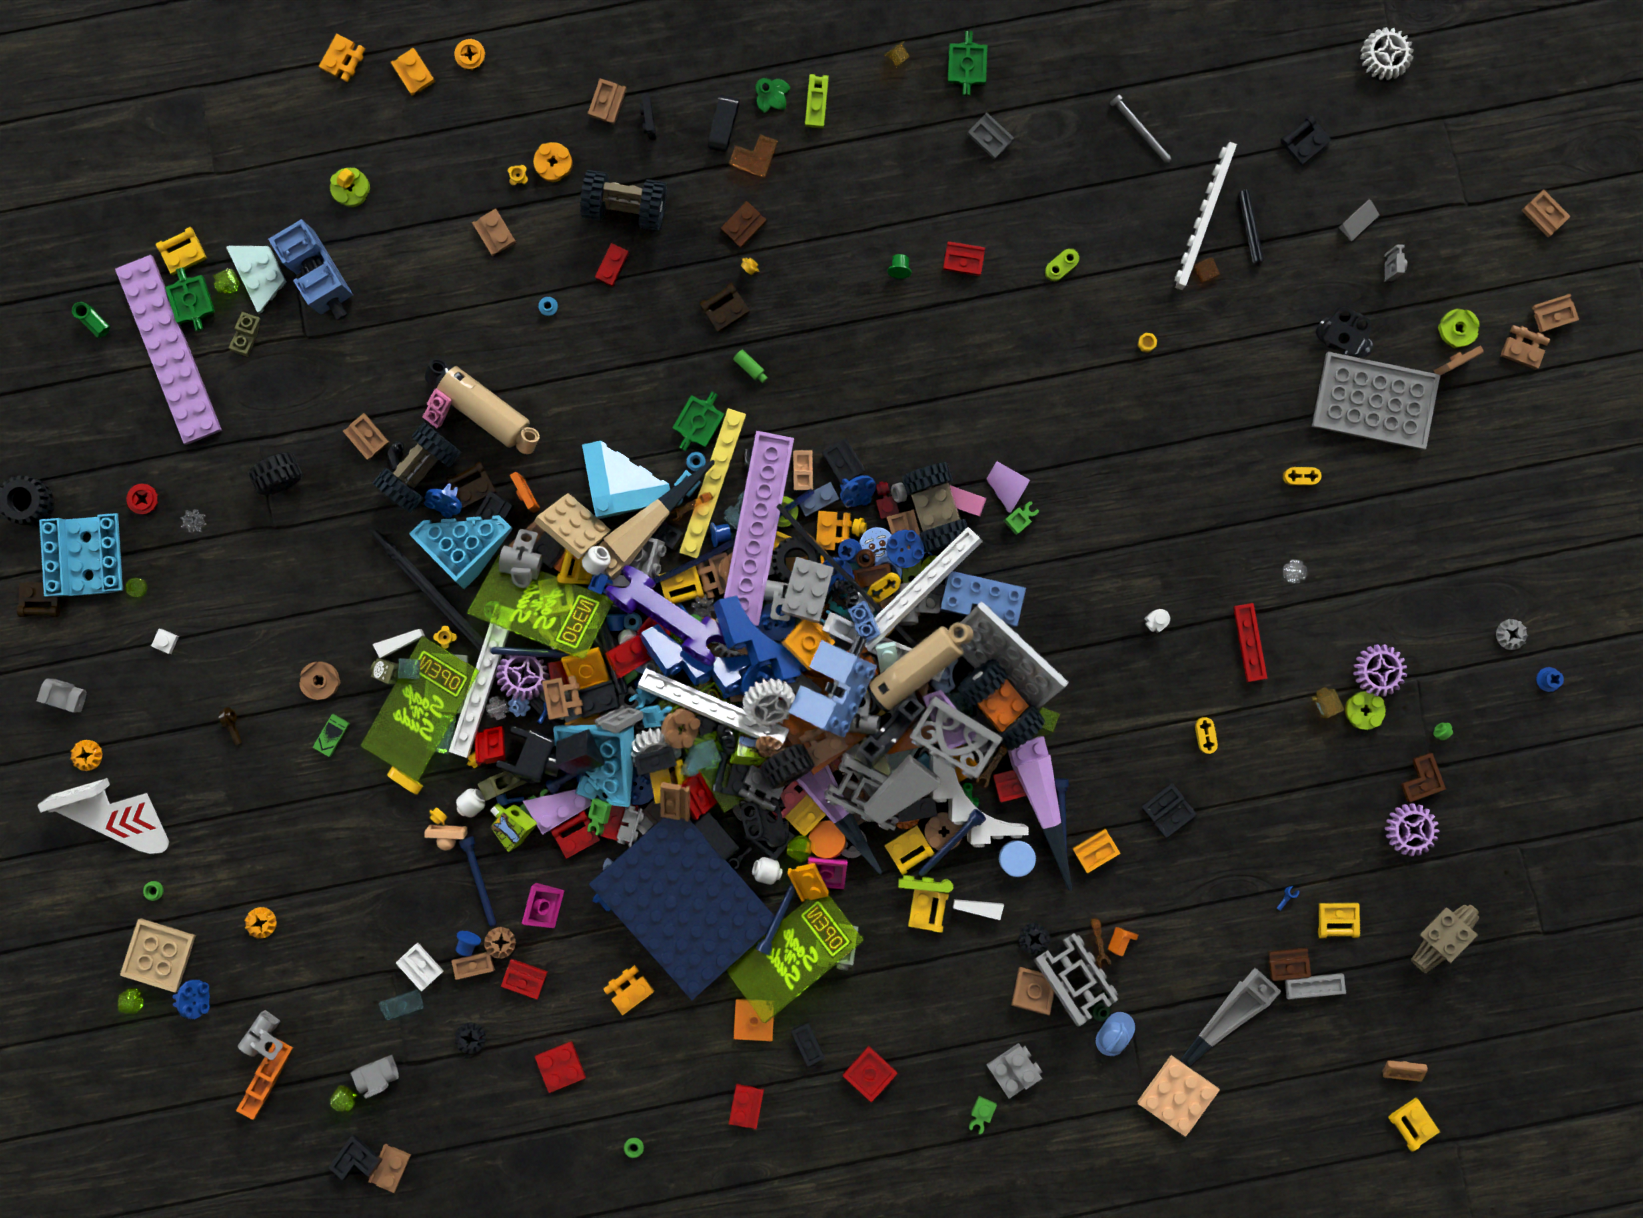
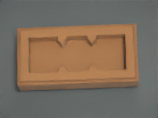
M1387 1061L1382 1073L1385 1078L1422 1081L1428 1069L1426 1064Z

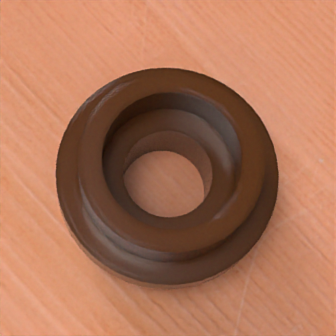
M869 549L860 550L856 555L857 564L862 568L871 567L875 563V554ZM867 555L869 561H864L863 556Z

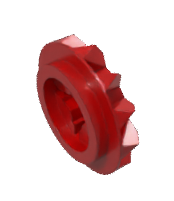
M137 484L127 494L128 507L137 514H148L158 504V494L153 487L147 484ZM139 495L147 496L145 499L148 504H145L143 502L139 504V502L141 501Z

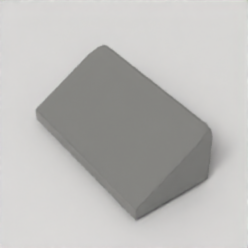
M1370 199L1366 201L1339 227L1351 241L1379 216Z

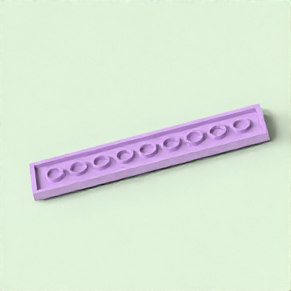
M149 255L116 268V273L183 443L187 445L222 431L180 324L176 323L165 285L154 257Z
M756 431L724 596V598L737 595L743 610L757 627L759 626L780 511L776 506L779 503L782 505L794 438Z

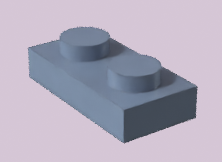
M831 482L800 497L797 499V502L805 517L836 502L839 500V497Z

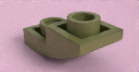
M244 312L241 313L235 326L236 333L229 346L230 351L249 356L261 321L259 317Z

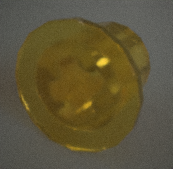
M905 41L884 55H889L895 66H898L910 57L902 45Z

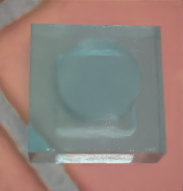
M399 659L398 678L419 679L420 660Z

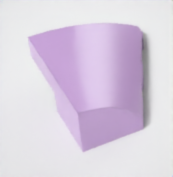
M998 461L986 479L1009 513L1014 509L1030 481Z

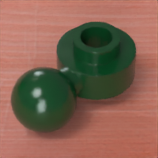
M1102 989L1101 993H1104L1107 999H1109L1106 992ZM1099 1000L1090 1006L1089 1012L1095 1020L1104 1021L1110 1014V1007H1106L1103 1001Z

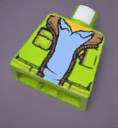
M736 729L734 730L733 736L736 748L735 752L731 754L730 763L760 766L766 760L765 754L760 753L759 749L756 748L757 739Z
M498 803L490 810L497 818L492 824L491 829L508 852L518 847L538 824L517 805H512L505 810Z

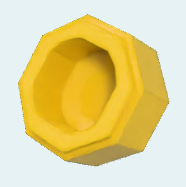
M347 168L342 170L337 177L336 183L344 189L348 188L354 181V173Z
M1145 333L1138 338L1137 346L1143 352H1150L1157 345V339L1151 333Z

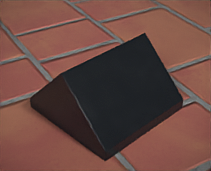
M589 729L556 742L555 766L571 776H576L605 765L604 759Z

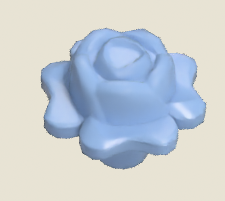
M512 696V699L508 701L509 711L513 712L516 717L520 715L525 716L526 712L530 710L528 705L530 701L526 698L524 701H521L520 696L513 700Z

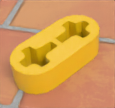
M1292 467L1283 473V480L1288 485L1311 486L1321 480V472L1313 467ZM1293 471V474L1300 475V478H1295L1292 481V478H1289L1288 475ZM1311 472L1313 475H1316V478L1312 481L1311 478H1304V475L1311 474Z
M889 573L873 583L867 593L876 602H880L899 589L901 579L897 574ZM889 580H890V581H893V580L896 581V582H895V586H894L893 584H890L889 586L886 587V585L888 584ZM882 589L879 596L877 594L873 595L874 590Z
M1199 718L1195 723L1198 746L1202 752L1211 754L1218 747L1214 723L1209 718ZM1203 721L1209 723V727L1206 728L1207 734H1205L1204 729L1200 728ZM1206 737L1213 744V746H1210V750L1203 746V744H1206Z
M392 766L387 774L392 780L414 794H418L423 787L421 783Z

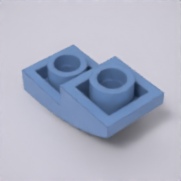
M864 600L848 609L856 625L854 626L859 636L867 639L866 643L881 635L867 601Z

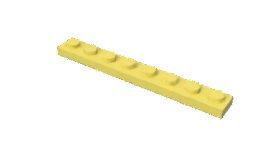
M729 408L727 410L711 457L715 464L705 475L679 552L681 554L696 559L699 557L746 418L744 413Z

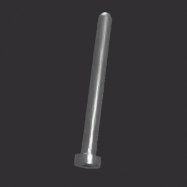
M1120 94L1110 102L1111 106H1116L1165 163L1171 161L1168 153L1121 101L1123 97Z

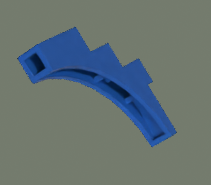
M737 595L719 599L713 605L727 649L735 648V650L746 647L752 667L759 665L762 668L771 665L775 680L779 679L788 685L796 682L795 679L801 673L809 671L786 647L771 640L751 622L743 610Z
M659 624L641 633V640L645 648L666 677L670 674H677L682 668L694 686L699 683L704 684L712 677L723 695L728 692L733 693L739 689L741 679L749 666L752 665L748 654L738 657H715L716 661L712 666L703 664L688 655L681 648V645L667 635Z

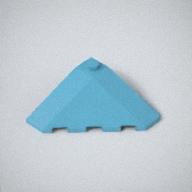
M597 441L582 445L593 506L598 519L642 510L670 490L667 482L658 480L642 466H636L623 454L609 449L604 442Z
M492 516L490 520H482V517H468L466 521L457 522L455 518L441 519V523H431L430 520H423L409 535L455 582L465 589L481 573L513 528L500 516Z
M596 725L554 726L555 746L558 740L587 729L590 730L605 765L586 771L590 776L587 780L597 791L600 788L608 796L606 800L609 804L629 807L634 763L632 762L633 756H631L633 750L632 742L635 740L634 726H628L620 733H611V731L602 729V726L596 727Z

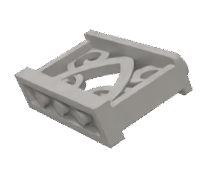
M936 696L932 698L910 734L913 744L920 748L922 746L930 749L928 753L936 758H939V756L945 758V763L955 769L958 766L963 769L962 774L970 779L973 776L978 779L994 750L1002 740L1001 736ZM936 706L938 708L936 722L926 721L932 709ZM947 718H952L954 721L951 726L942 725V722L947 723ZM961 723L965 724L964 738L968 746L948 749L942 729L953 730L959 727ZM927 725L935 726L936 731H927L932 734V738L924 739L921 735L922 728ZM970 732L976 733V737L972 738L974 741H976L974 743H972L968 738V734ZM938 740L941 750L931 744ZM988 740L993 741L983 756L978 748ZM975 750L979 755V763L971 767L965 761L968 757L974 760L971 752ZM961 755L960 762L951 756Z

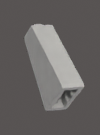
M909 754L864 804L866 817L873 822L883 823L941 785L939 776Z

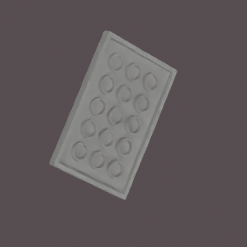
M1327 352L1312 427L1425 450L1440 375Z
M982 601L960 622L970 626L973 630L972 640L967 644H961L963 649L962 657L974 668L979 667L988 660L996 659L1007 672V680L1027 704H1033L1037 710L1068 684L1061 674L1053 669L1046 660L1038 655L1032 647L1023 641L1017 633L1008 627ZM963 628L958 631L959 638L964 636Z

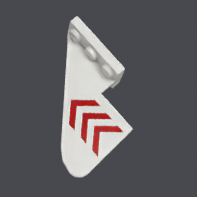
M107 778L52 794L38 804L40 812L46 810L49 813L58 812L138 851L149 854L162 853L169 845V840L148 794H141L109 804L104 790L110 785Z

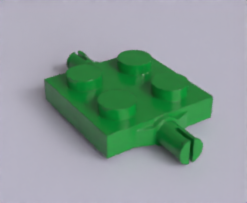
M965 31V42L949 44L948 83L963 85L962 96L964 97L966 96V89L967 97L970 96L971 85L986 84L987 45L973 43L972 31Z
M184 268L176 269L179 280L165 287L176 323L182 324L193 321L195 331L203 330L200 319L215 313L205 279L202 275L187 278Z
M711 391L706 401L699 400L692 395L673 426V429L684 437L679 446L680 449L686 451L691 442L698 443L705 448L707 447L725 416L724 413L718 411L713 406L718 397L716 393L714 394Z

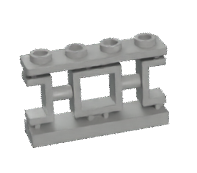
M845 752L842 762L838 766L840 771L845 772V775L839 787L831 784L828 785V789L824 792L826 801L834 806L839 804L844 807L845 811L851 814L856 812L861 815V818L871 822L866 817L864 804L867 801L859 798L858 795L865 782L879 789L889 776L874 768L870 770L863 762ZM852 769L863 773L858 783L849 780L853 774ZM845 787L854 790L850 797L851 801L841 797ZM894 815L883 823H878V826L885 830L889 828L895 830L899 817Z
M1073 933L1062 940L1068 948L1055 958L1047 950L1033 960L1076 1026H1081L1092 1018L1087 1008L1099 1000H1102L1105 1006L1109 1007L1118 1001L1116 997L1118 993L1112 985L1109 986L1105 979L1107 977L1101 968L1098 969L1094 964L1096 962L1094 956L1090 952L1087 953L1084 949L1085 943L1082 938ZM1070 942L1073 943L1087 965L1084 964L1082 959L1072 965L1067 957V954L1074 950ZM1046 958L1050 964L1055 963L1059 959L1066 968L1058 974L1062 982L1059 981ZM1080 966L1089 983L1074 991L1065 975ZM1097 980L1109 999H1107L1104 993L1094 998L1088 988L1096 984ZM1067 992L1070 993L1072 998L1081 993L1084 995L1088 1003L1080 1007L1083 1016Z

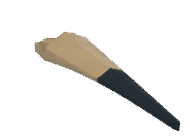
M714 460L705 464L603 538L604 541L598 547L605 548L610 555L611 561L605 571L613 580L622 573L621 570L626 565L630 566L661 523L715 464Z

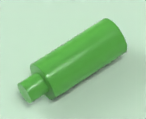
M743 349L733 358L754 380L759 379L763 383L768 378L764 374L765 370Z

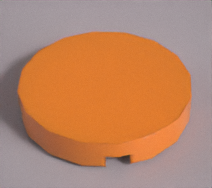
M830 820L819 822L810 831L808 837L809 847L819 858L834 859L846 847L847 838Z

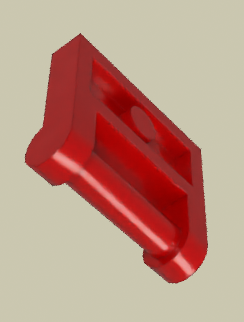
M585 810L550 830L566 859L601 840L599 835H595L596 829L591 832L587 830L591 820ZM582 821L585 823V827L565 838L562 837V832Z

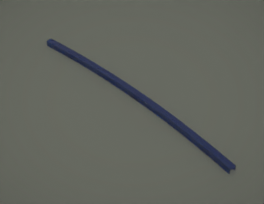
M809 489L784 508L789 512L815 494L814 491ZM736 537L684 565L653 578L655 584L682 573L734 546Z

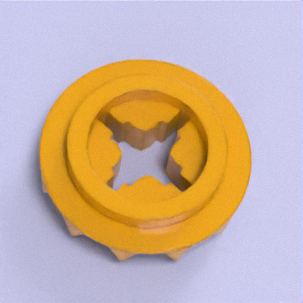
M466 39L457 45L455 59L458 65L464 69L473 70L476 67H480V64L484 61L485 51L478 41ZM469 48L472 51V53L475 54L472 56L471 61L467 56H465L468 55Z
M82 740L76 743L71 750L70 759L73 761L74 766L80 770H92L102 760V750L92 740ZM84 750L86 753H93V755L87 757V761L85 758H80L84 754Z
M255 908L248 913L247 918L244 920L246 922L245 929H247L249 935L257 939L270 936L276 928V917L268 908ZM258 918L264 921L267 920V922H265V924L262 925V928L260 926H254V924L258 922Z

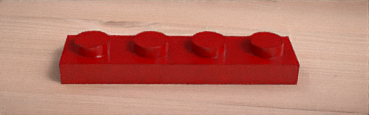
M1254 603L1233 606L1246 681L1267 679Z

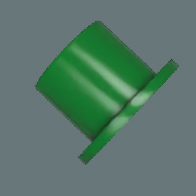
M903 254L894 255L892 266L887 270L888 275L899 279L910 277L912 271L908 268L909 257Z

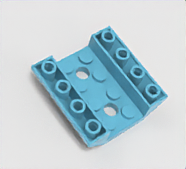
M117 513L102 514L90 518L39 520L45 597L105 594L123 590ZM89 532L91 540L86 543L83 540V535ZM88 570H91L94 574L90 581L85 577Z

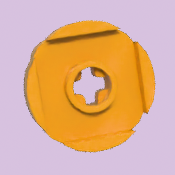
M559 143L541 144L534 156V166L537 173L544 180L558 182L571 172L572 158L568 149ZM552 158H555V160L558 161V164H554V166L551 167L548 161Z

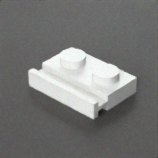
M416 943L396 962L420 991H423L443 972L440 966L419 943Z

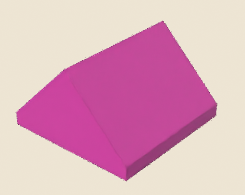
M809 856L808 864L815 863L827 888L844 889L847 859H824L817 856Z
M539 883L533 884L522 924L555 928L564 890Z

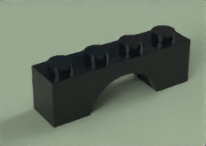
M910 695L897 708L890 720L857 749L856 757L871 770L922 717L925 707Z

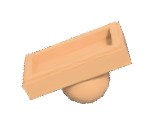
M429 825L425 830V838H437V846L444 851L452 849L455 846L456 839H464L467 835L466 826Z

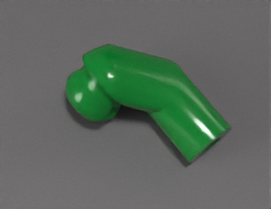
M965 783L963 791L977 808L979 799L976 797L972 798L973 786L971 783Z

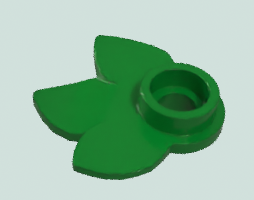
M761 78L757 81L755 90L758 94L756 102L759 109L763 113H766L770 106L775 109L784 110L786 108L784 94L790 90V86L781 79L771 81L768 78ZM763 84H766L768 86L767 91H764L762 89Z

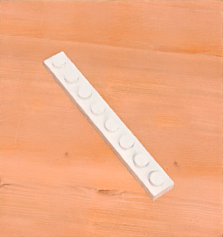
M1229 142L1220 151V164H1216L1212 174L1215 176L1214 181L1210 182L1207 187L1206 193H1208V197L1201 204V217H1197L1193 228L1196 231L1188 240L1187 246L1190 247L1188 253L1185 252L1182 257V270H1178L1174 279L1177 282L1175 288L1183 290L1187 285L1237 145L1235 143Z
M969 527L875 617L881 635L865 643L867 649L871 650L983 542Z
M501 605L495 606L492 617L495 616L497 618H491L449 749L451 753L466 758L470 755L502 656L491 654L490 649L492 647L505 646L512 622L508 621L515 611Z
M647 668L638 684V688L757 739L761 736H771L784 744L789 732L788 728L778 724L776 726L770 724L768 728L764 724L759 727L757 723L753 724L751 720H748L743 709Z

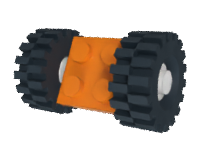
M991 659L976 667L973 672H970L963 679V682L959 684L958 691L970 705H977L996 727L997 731L995 733L1002 737L1001 743L1007 750H1014L1019 748L1021 744L1024 745L1027 740H1031L1032 736L1042 729L1045 719L1035 706L1027 704L1007 680V672L998 661Z

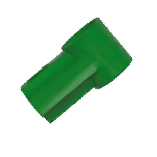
M77 302L73 305L72 314L74 317L79 319L97 338L100 339L109 332L111 327L96 313L93 307L84 302ZM86 308L87 313L81 316L82 309Z

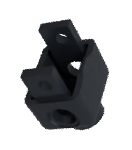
M512 726L511 734L526 739L525 745L516 767L498 760L497 768L512 773L516 779L536 785L542 784L545 775L557 778L561 769L555 766V741L532 729L528 732Z

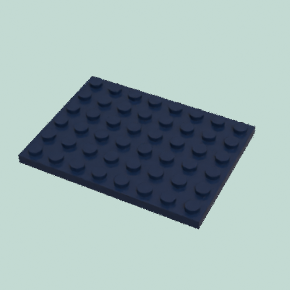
M663 817L589 883L691 1000L699 995L769 931L775 918L772 912L728 862L719 855L690 819L685 821L683 818L677 820Z

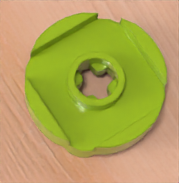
M347 168L355 176L352 182L355 186L352 187L353 191L349 192L348 189L345 190L336 183L339 173L344 170L341 169L332 175L330 179L332 196L336 201L348 207L362 204L370 191L368 179L357 168Z
M1454 309L1444 315L1441 323L1438 325V330L1444 342L1451 347H1465L1478 337L1479 321L1476 315L1469 310ZM1456 324L1463 325L1462 333L1456 331Z
M1367 691L1357 692L1348 699L1345 705L1347 719L1358 729L1368 730L1378 727L1385 717L1384 700L1380 696H1374L1373 692L1370 694ZM1365 705L1370 709L1367 716H1364V712H1361V708H1364Z

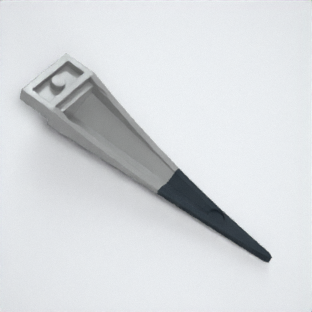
M1254 968L1243 982L1239 981L1179 1061L1188 1067L1191 1066L1225 1036L1267 1008L1281 991L1260 971Z

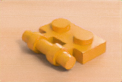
M336 34L319 67L335 77H338L341 71L344 72L341 79L348 82L349 78L353 77L354 69L358 62L362 61L365 48L358 45L356 51H354L355 44L352 41ZM348 57H351V60L348 63V65H344Z
M818 511L816 541L824 550L835 551V543L840 544L842 541L849 539L850 527H852V521H850L851 513H843V520H837V512ZM836 526L842 527L841 537H836Z
M635 965L630 969L624 970L621 976L617 979H612L608 982L609 985L603 988L607 995L612 991L617 994L611 1000L622 1015L654 992L644 976H641L639 979L634 977L639 972ZM628 980L631 985L622 990L620 985Z

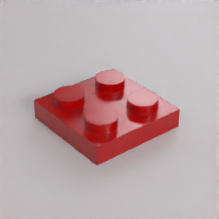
M572 1041L535 1056L549 1093L586 1078Z
M868 1046L843 1073V1077L872 1102L898 1073Z

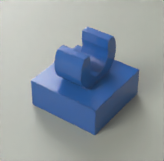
M601 573L593 575L588 589L602 594L605 593V584H613V581L608 579L609 576Z

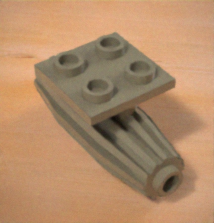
M1463 905L1454 912L1446 907L1420 934L1424 941L1411 959L1413 964L1424 973H1427L1445 959L1451 963L1477 936L1472 928L1479 919L1477 915L1479 913L1478 910L1472 905Z

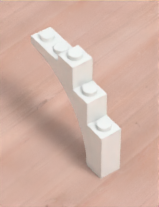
M832 612L829 613L822 629L851 645L858 634L854 627L856 626L855 623ZM884 637L876 645L895 641ZM895 642L898 660L912 650ZM876 645L871 650L867 649V651L877 655ZM945 669L932 679L939 682Z
M929 753V770L939 776L941 783L938 788L929 793V796L935 799L936 802H946L948 799V819L957 825L966 824L969 814L978 808L972 804L962 790L955 769L945 763V758L941 756L936 758ZM984 814L986 820L980 826H974L967 833V841L973 844V847H984L985 844H990L991 836L993 839H1003L1004 836L1010 835L1011 838H1022V835H1028V827L1025 824L997 820Z

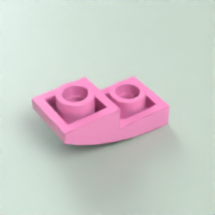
M436 388L427 402L428 407L422 417L436 428L441 427L449 411L452 399Z
M950 485L957 509L980 516L987 498Z

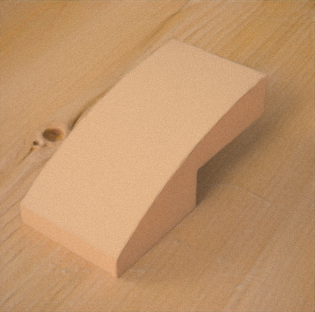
M793 450L794 490H813L812 450Z

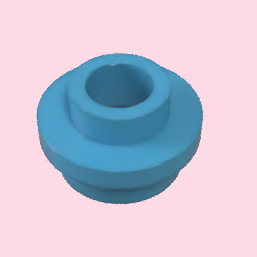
M544 297L539 302V310L545 316H552L557 312L558 304L554 298ZM551 303V308L546 309L545 304Z
M693 452L687 457V466L692 471H697L706 464L705 457L699 452ZM699 459L700 463L698 465H694L693 460Z
M635 612L632 614L628 613L623 618V625L626 629L636 631L642 625V618ZM631 618L636 620L635 625H630L629 620Z

